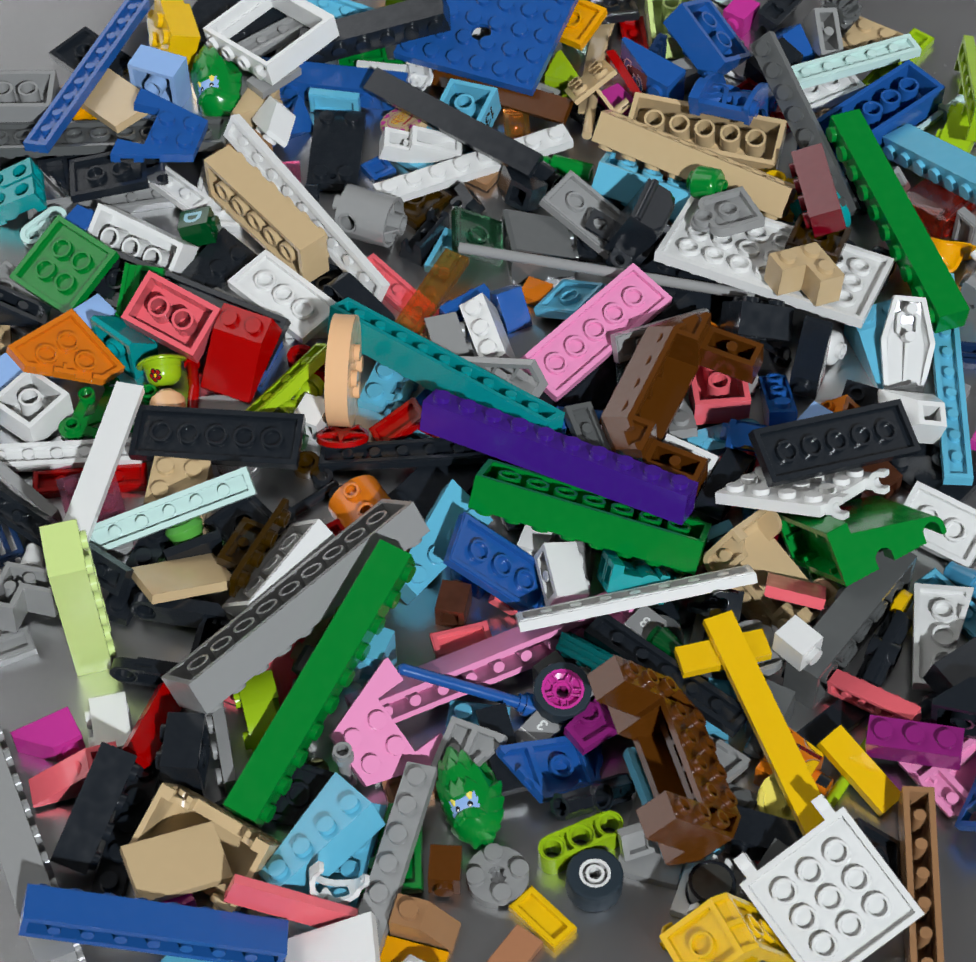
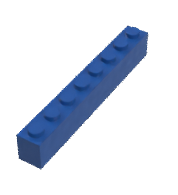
M27 883L22 903L18 936L210 962H284L287 955L289 920L278 919L275 916L249 915L241 911L227 912L214 910L211 907L185 906L177 902L149 901L142 897L128 898L116 896L112 893L99 894L85 892L78 888L64 889L51 887L47 884L35 885Z

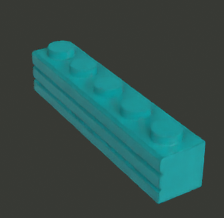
M562 632L556 645V650L561 652V656L567 659H575L576 664L582 667H590L591 672L614 656L572 632Z

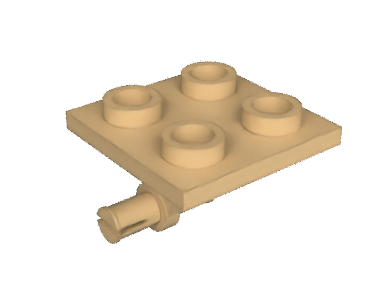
M605 59L592 63L584 75L573 78L564 90L576 105L596 92L608 109L622 114L631 107L626 97L613 107L599 89L618 74Z

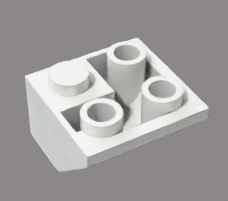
M878 390V403L901 399L919 443L937 445L947 428L945 402L934 394Z

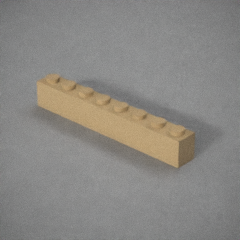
M610 109L601 111L591 141L598 143V148L608 152L618 151L622 153V158L633 162L636 159L645 163L644 166L654 171L661 169L669 172L668 176L678 181L687 180L689 173L701 165L720 169L725 175V180L728 181L727 190L743 186L758 209L763 211V216L773 220H778V218L781 219L788 215L790 204L793 202L796 194L795 186L792 183Z

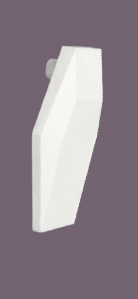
M893 295L880 337L883 389L916 383V385H923L924 393L936 344L926 297Z

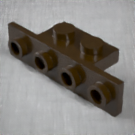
M283 498L265 525L243 517L218 554L217 564L234 571L230 577L229 596L235 598L240 588H246L250 581L252 570L254 567H260L266 549L274 546L278 537V531L281 527L285 528L291 517V512L288 511V499Z

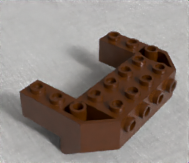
M708 312L685 313L648 326L600 417L599 423L602 425V430L611 449L610 451L630 456L634 460L648 465H656L662 470L676 475H684L690 480L699 482L695 498L697 499L708 476V459L662 441L700 366L753 384L763 363L764 344L711 326V313Z
M617 655L612 656L587 674L596 701L608 706L617 734L634 742L654 796L652 800L637 809L636 812L646 839L658 843L665 865L671 866L700 861L732 840L741 818L736 806L738 804L737 798L727 783V773L715 751L717 748L705 727V717L683 693L670 676H665Z

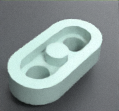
M53 206L25 224L20 231V238L23 244L31 249L58 214L63 218L67 216L66 211L62 207Z

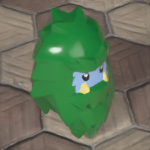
M207 45L202 46L198 55L195 56L193 70L191 71L192 85L197 98L196 103L199 106L198 110L204 117L230 116L241 99L242 73L234 62L230 61L228 63L219 55L215 47L212 46L210 49Z
M449 746L445 751L443 760L438 761L436 788L441 802L440 807L447 817L445 820L452 829L450 831L455 837L464 843L470 844L476 850L482 844L494 843L496 833L500 830V823L504 815V809L502 808L504 796L501 795L502 781L497 780L486 762L479 767L471 760L466 751L461 749L460 753H458L452 746Z

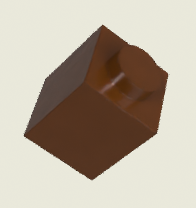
M430 844L428 893H433L440 897H449L453 894L460 895L463 864L462 846Z

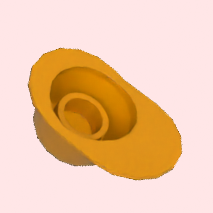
M931 237L950 273L957 270L961 261L973 259L970 254L976 249V245Z

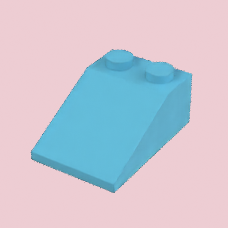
M892 299L873 304L861 329L845 324L843 331L873 386L879 389H883L880 337Z

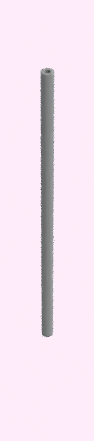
M459 242L458 253L603 277L616 278L625 270ZM644 272L659 286L726 297L755 296L754 293L745 292L733 286Z

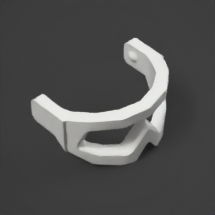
M317 861L309 867L310 895L346 905L358 898L361 890L369 885V875L362 874L356 879L335 880L320 876L324 871V862ZM318 882L322 885L333 887L347 886L350 893L349 895L335 898L327 887H324L318 893L315 883Z

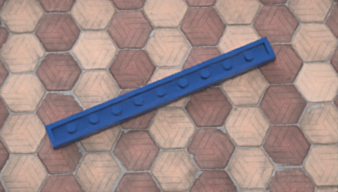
M124 0L23 141L25 151L47 154L50 152L152 7L154 0Z

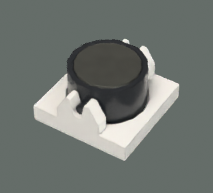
M715 854L708 856L706 860L701 859L700 861L689 862L685 866L669 915L682 919L709 898L725 892L743 899L744 895L740 893L742 888L739 884L747 878L742 872L734 870V865L729 859L726 858L723 862H720Z

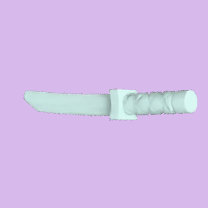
M964 95L956 96L946 105L940 103L938 105V112L917 128L926 131L940 119H944L947 122L946 116L950 106L956 105L958 102L965 103Z

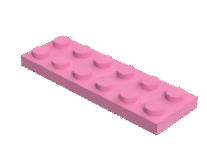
M632 263L520 359L536 360L548 383L544 392L554 402H558L613 354L611 334L648 324L672 303L673 297L638 266ZM521 369L527 374L532 375L529 369Z

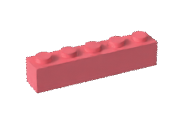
M836 669L827 681L829 694L876 716L918 722L921 720L922 707L916 703L909 702L899 695L887 692L883 688L874 686L866 680L859 679L846 671Z

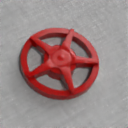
M360 424L352 427L328 426L316 433V442L329 448H351L365 444L369 440L368 430L360 427Z

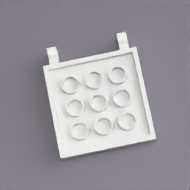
M758 466L751 473L741 475L740 479L727 483L726 487L715 492V504L820 518L824 515H829L839 520H845L849 517V511L842 510L839 506L864 490H873L875 493L884 495L890 492V486L883 485L879 481V477L885 478L889 475V469L881 468L875 472H865L863 468L859 467L768 488L761 467Z
M820 794L811 802L824 818L822 823L759 870H757L747 853H741L733 861L747 878L739 884L796 962H861L925 915V913L845 807L835 812L825 796Z

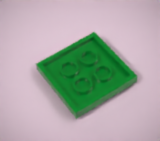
M58 214L10 274L9 278L63 314L86 301L119 259L120 255Z

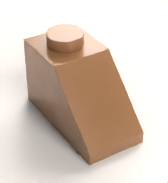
M398 893L389 919L390 936L453 954L461 923L428 900Z

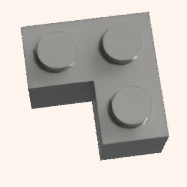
M7 561L0 573V630L17 633L27 612L56 618L58 609L45 569Z

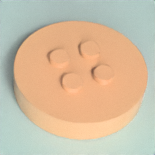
M335 313L331 319L326 349L324 381L325 416L328 426L352 427L355 422L358 405L357 399L361 395L360 378L364 365L361 324L358 315Z

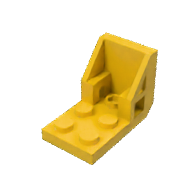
M727 892L709 898L659 935L674 962H760L761 960L767 962H796L754 904Z

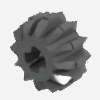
M820 0L821 6L819 8L837 7L840 27L844 29L850 27L862 15L860 12L862 5L858 3V0Z

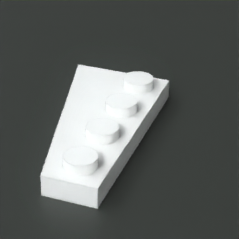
M914 583L912 689L933 691L923 677L933 663L956 649L974 587Z

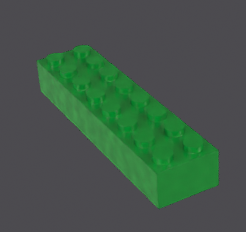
M488 459L475 475L468 508L474 509L476 513L483 516L495 515L503 518L509 524H525L540 533L552 532L567 541L579 540L588 543V546L594 549L603 550L606 548L616 551L617 555L624 558L636 557L643 559L646 564L659 567L663 565L673 568L674 572L681 575L696 574L712 526L710 523L690 517L687 518L683 525H679L542 474L492 459Z

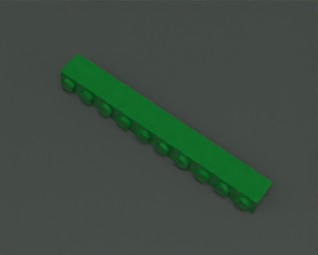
M860 109L830 116L829 125L826 128L827 140L833 144L838 160L845 166L848 179L851 182L853 181L860 201L865 203L870 220L875 222L879 236L882 241L886 242L890 257L894 258V262L896 261L900 268L901 277L904 282L908 283L912 296L926 297L933 332L939 333L965 326L970 308Z
M382 539L378 541L224 801L223 805L229 812L260 829L265 822L269 823L277 808L275 804L281 795L284 796L290 789L292 784L291 777L296 768H301L308 757L307 750L312 741L319 739L323 732V722L327 715L333 714L340 701L339 695L344 687L350 686L354 679V669L358 662L364 661L367 657L372 638L375 634L379 635L386 623L385 616L389 609H394L397 606L405 582L409 583L416 572V564L412 554Z

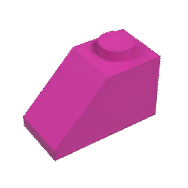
M68 706L10 732L19 753L57 763L86 748L82 734Z

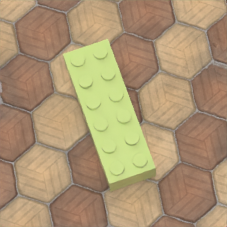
M77 519L41 526L39 530L48 579L77 676L109 670L112 666L111 657L116 656V651L86 530H79Z

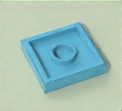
M562 279L533 308L537 317L566 320L603 289L606 284Z

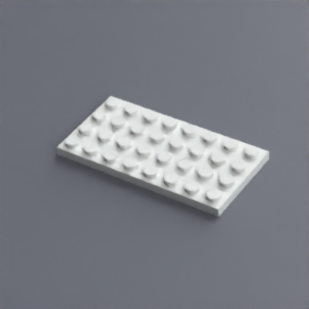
M690 196L655 251L654 261L663 263L666 266L675 267L718 283L739 288L745 292L766 297L770 300L784 301L785 304L794 308L812 312L821 317H827L860 329L894 263V258L847 243L837 264L839 269L845 274L839 301L815 307L801 290L777 296L764 281L769 253L785 249V244L794 226L765 217L764 227L728 237H717L710 232H698L691 227V217L698 210L699 199H695Z

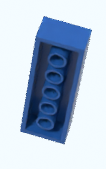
M908 59L817 118L826 136V128L829 125L830 116L860 109L882 148L885 146L882 136L907 123L916 126L937 112L938 105L943 101L945 86ZM829 143L830 146H831V148H832V150H833V152H834V154H835V156H836V158H837L836 150H835L833 144H832V143ZM838 160L843 173H845V166Z

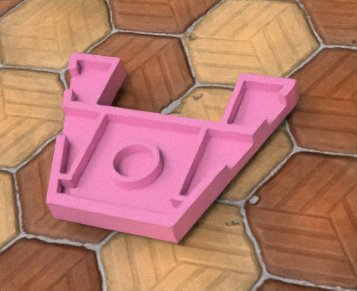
M388 657L379 663L371 678L367 680L359 695L350 704L329 734V738L334 745L339 742H347L351 745L354 752V761L351 763V769L364 787L403 775L407 761L431 766L443 738V735L438 733L417 750H414L381 704L379 698L403 681V678Z

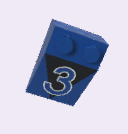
M624 37L621 42V60L640 91L645 94L684 101L686 70Z

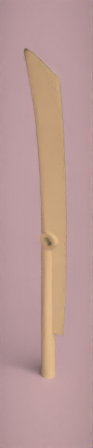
M615 23L600 25L589 40L582 75L588 71L587 69L592 63L605 59ZM596 92L592 93L578 105V113L585 115L582 137L586 140L591 139L598 102V94Z

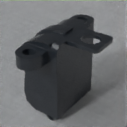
M649 178L620 213L617 221L601 211L593 209L584 227L606 241L603 247L604 250L609 252L606 266L626 269L632 263L635 265L642 263L649 256L653 248L662 242L670 230L671 226L667 223L674 210L675 198L669 190L659 185L658 180H651ZM594 219H602L606 223L607 229L604 231L597 229L594 225Z

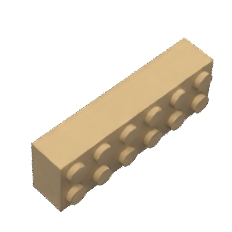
M635 92L628 116L765 173L778 169L786 137L787 120L757 115V117H753L750 125H744V122L703 113L700 116L693 115L689 112V102L640 92Z
M228 145L204 159L209 196L264 249L268 250L309 282L329 271L328 258L330 256L327 250L328 236L325 230L320 226L317 227L310 220L306 212H301L288 196H284L278 191L277 186L272 181L265 179L256 166H251L241 152H236Z

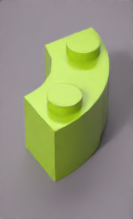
M958 102L956 105L950 106L946 116L947 122L943 129H938L935 137L971 153L975 142L966 140L969 128L968 117L962 116L964 103Z
M272 670L254 675L246 682L243 690L233 694L236 709L242 708L247 726V731L242 732L245 749H252V752L255 751L280 709L279 696Z

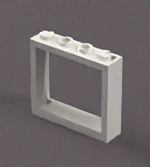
M241 0L203 28L207 39L205 43L210 49L212 46L215 47L218 53L226 60L236 63L244 71L251 72L259 80H264L272 86L340 36L334 15L307 0ZM272 7L311 28L268 61L230 40L231 37Z

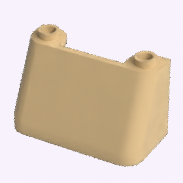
M758 510L732 528L705 553L703 558L704 567L708 572L747 564L756 572L758 583L731 588L744 592L741 612L747 620H760L764 625L769 627L774 625L780 629L796 614L809 624L819 616L822 610L765 597L764 595L768 572L810 582V580L774 538L782 530V520L778 513ZM819 577L812 583L826 586L824 607L826 605L831 606L835 602L834 598L840 587L826 577Z
M173 783L161 784L130 843L212 821L233 876L238 874L256 880L262 879L259 876V872L282 842L195 791ZM230 882L201 890L211 896L210 900L214 903L212 906L214 910L233 912L240 911L242 908L241 906L224 902L225 892Z

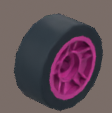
M553 663L542 669L535 679L533 690L534 705L536 710L546 720L557 724H568L575 716L586 709L590 703L592 688L583 669L572 663ZM560 689L562 692H568V695L560 697L557 695V691Z

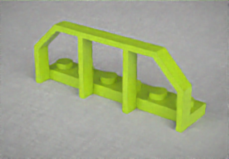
M963 35L954 71H960L961 76L958 94L964 95L965 103L962 116L968 117L969 128L966 140L976 142V46L974 36Z

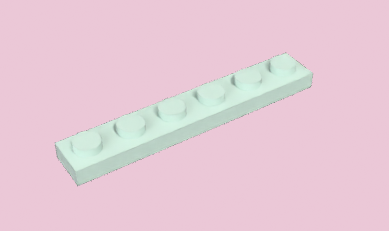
M908 33L792 65L791 67L802 89L920 57L922 48Z
M245 466L100 521L95 525L90 542L106 552L258 493L249 469Z

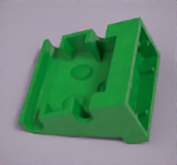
M877 495L849 500L840 505V509L849 511V517L845 520H839L829 515H824L820 518L777 512L782 520V530L780 533L789 556L795 564L846 587L879 569L876 562V554L880 549L883 550L885 557L897 560L927 543L924 537V528L940 534L947 532L943 521L939 517Z

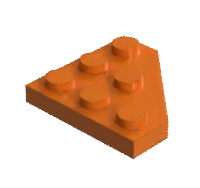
M73 309L68 310L8 345L6 353L23 372L102 386L121 375L125 369V366Z

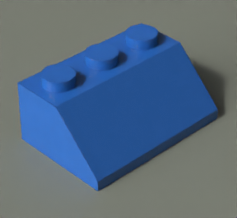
M711 0L683 2L663 22L668 29L669 35L677 41L682 48L683 54L691 60L702 78H704V72L706 71L721 73L724 76L752 56Z

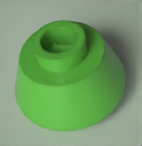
M198 516L174 525L165 530V535L174 545L202 536L203 520Z

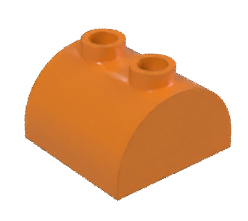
M361 475L347 481L336 490L329 501L328 509L334 519L338 518L344 528H347L381 499L391 498L375 477Z

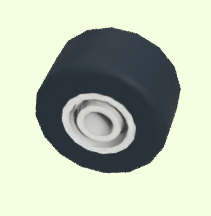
M590 848L582 850L573 856L567 865L565 887L569 899L575 906L584 911L601 912L611 908L617 903L622 894L624 872L621 863L612 853L604 849Z

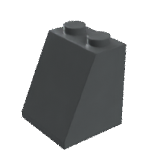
M510 209L502 210L503 249L579 261L577 249L572 248V245H574L573 232L568 230L555 217ZM506 261L512 285L525 283L528 276L543 281L575 276L573 271Z

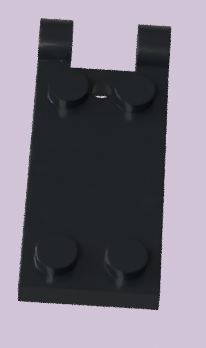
M315 110L305 188L318 203L320 191H344L347 184L359 186L366 111Z

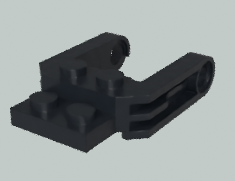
M138 592L134 595L130 607L131 613L142 620L198 628L190 653L230 622L226 612L219 603L189 598L152 604L143 592ZM117 657L113 660L110 675L123 683L157 688L163 682L161 677L178 663L138 657L137 659Z

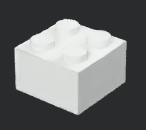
M22 372L0 391V425L25 442H43L59 428V424L63 419L72 416L74 413L70 394L43 375Z

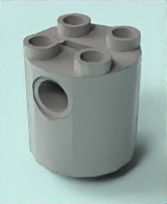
M347 184L342 194H337L333 200L332 208L336 210L334 221L349 238L389 248L393 245L397 236L403 235L406 229L407 215L404 212L403 200L398 196Z

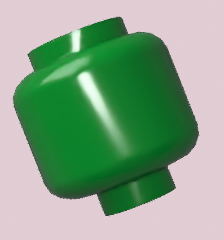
M701 165L689 173L686 187L693 198L700 200L704 196L726 191L728 189V181L725 180L722 170Z

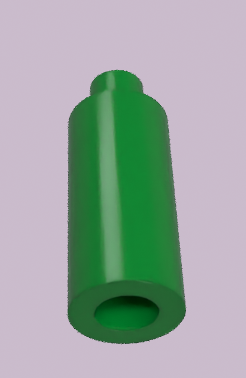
M554 154L552 158L544 156L543 161L558 169L559 174L563 176L572 170L586 182H590L594 173V164L557 154Z

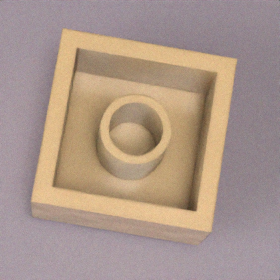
M154 456L144 497V505L213 479L211 461ZM207 513L204 514V515L199 516V517H201L202 520H203V527H204V520H206V517H207Z

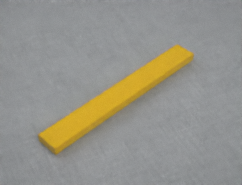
M730 610L704 619L703 626L804 836L824 821V818L811 802L820 795L817 785L733 611Z

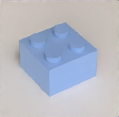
M140 45L127 64L131 84L138 89H146L183 108L192 95L187 57Z

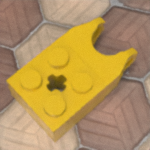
M154 0V10L151 9L147 15L149 45L153 48L187 57L190 75L201 38L190 4H185L183 0Z

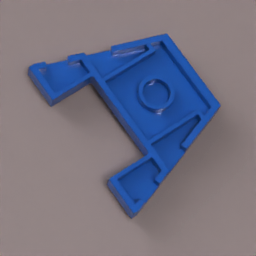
M141 88L134 101V111L156 115V119L144 144L117 138L110 153V162H120V159H133L134 162H144L145 159L159 158L160 162H194L207 132L208 120Z

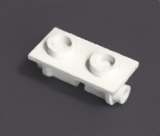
M406 62L408 65L409 84L418 87V89L424 92L426 87H429L433 81L434 74L431 68Z

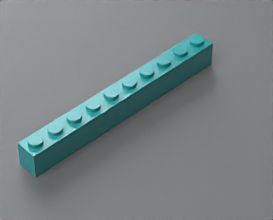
M349 297L330 306L327 334H329L331 319L335 313L358 315L361 324L362 354L398 372L401 376L420 384L423 388L431 391L435 389L445 390L463 399H470L477 404L499 409L505 414L524 418L533 424L552 428L559 433L562 432L565 412Z

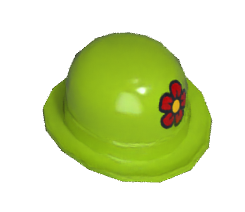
M178 354L153 355L139 361L136 369L139 371L143 370L148 382L155 387H167L176 384L180 380L182 375L181 361L187 360V358Z

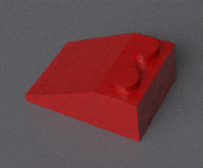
M224 303L213 326L200 387L250 404L282 333V329L272 318Z

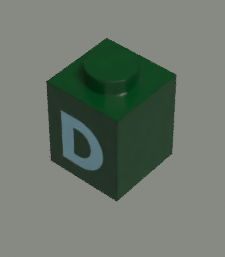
M207 206L181 212L177 230L183 240L195 246L216 243L218 231L221 230V223L219 217L214 215L211 207Z

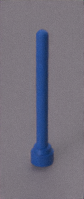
M401 663L397 668V671L402 676L500 704L506 703L507 706L514 707L515 711L519 712V715L530 718L537 711L532 693L525 692V694L520 693L517 696L406 663Z

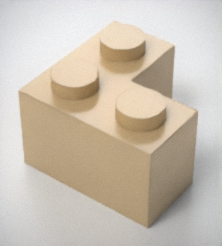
M813 242L769 253L764 281L777 296L801 290L816 307L839 301L845 274L819 244Z

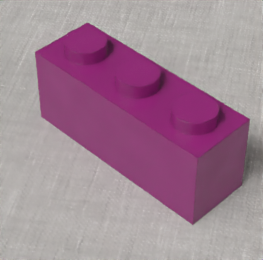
M870 715L865 744L866 753L871 758L960 770L965 728Z

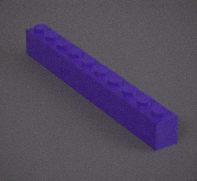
M435 389L423 400L420 421L421 431L679 525H683L693 512L699 482L690 480L684 475H676L662 470L656 465H648L634 460L630 456L609 451L605 447L581 441L577 437L561 434L552 428L533 424L524 418L505 414L499 409L489 408L477 404L473 400L452 395L445 390Z

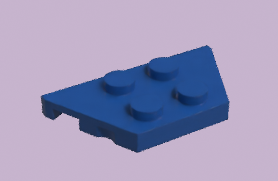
M566 736L500 745L495 751L501 761L540 804L552 800L554 793L573 788L579 782H593L601 779L599 771L603 765V755H601L602 744L582 755Z

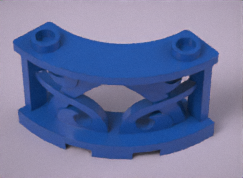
M706 71L704 72V78H698L688 96L690 114L700 116L701 113L744 122V125H750L753 117H757V115L770 117L771 112H775L778 106L768 83L761 82L753 90H741L739 87L726 84V80L721 73Z

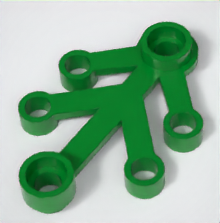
M118 377L104 384L105 390L95 412L88 416L85 415L89 405L96 401L95 392L91 387H83L78 391L79 403L73 415L66 417L59 424L58 429L62 438L66 441L82 440L84 437L95 439L99 428L91 426L101 423L114 386L109 387V385L116 384V381L120 382ZM146 384L144 385L145 393L140 405H150L151 397L159 391L154 385ZM132 425L131 433H133L134 425Z

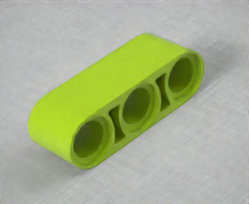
M608 810L543 837L538 844L539 868L546 874L554 875L567 870V865L573 856L582 850L597 848L609 852L619 847L617 829L623 828V818L619 813ZM612 828L615 831L612 833H607L603 831V829ZM576 840H584L587 843L585 845H577L574 842ZM549 852H555L559 855L557 857L552 858L546 856L545 854Z

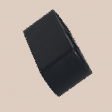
M349 272L342 273L323 287V292L335 302L349 297L396 322L391 311Z
M728 447L702 488L696 500L694 510L722 522L732 506L715 504V492L726 487L727 483L740 479L741 475L751 473L755 466L756 457Z

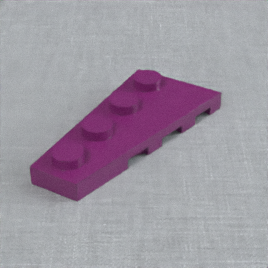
M596 699L590 702L586 709L575 716L564 728L565 736L582 755L617 735L608 706L597 702Z

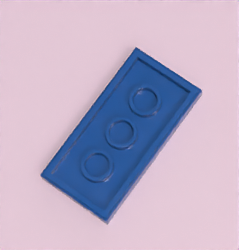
M466 512L461 513L458 516L443 563L518 612L545 607L534 557Z

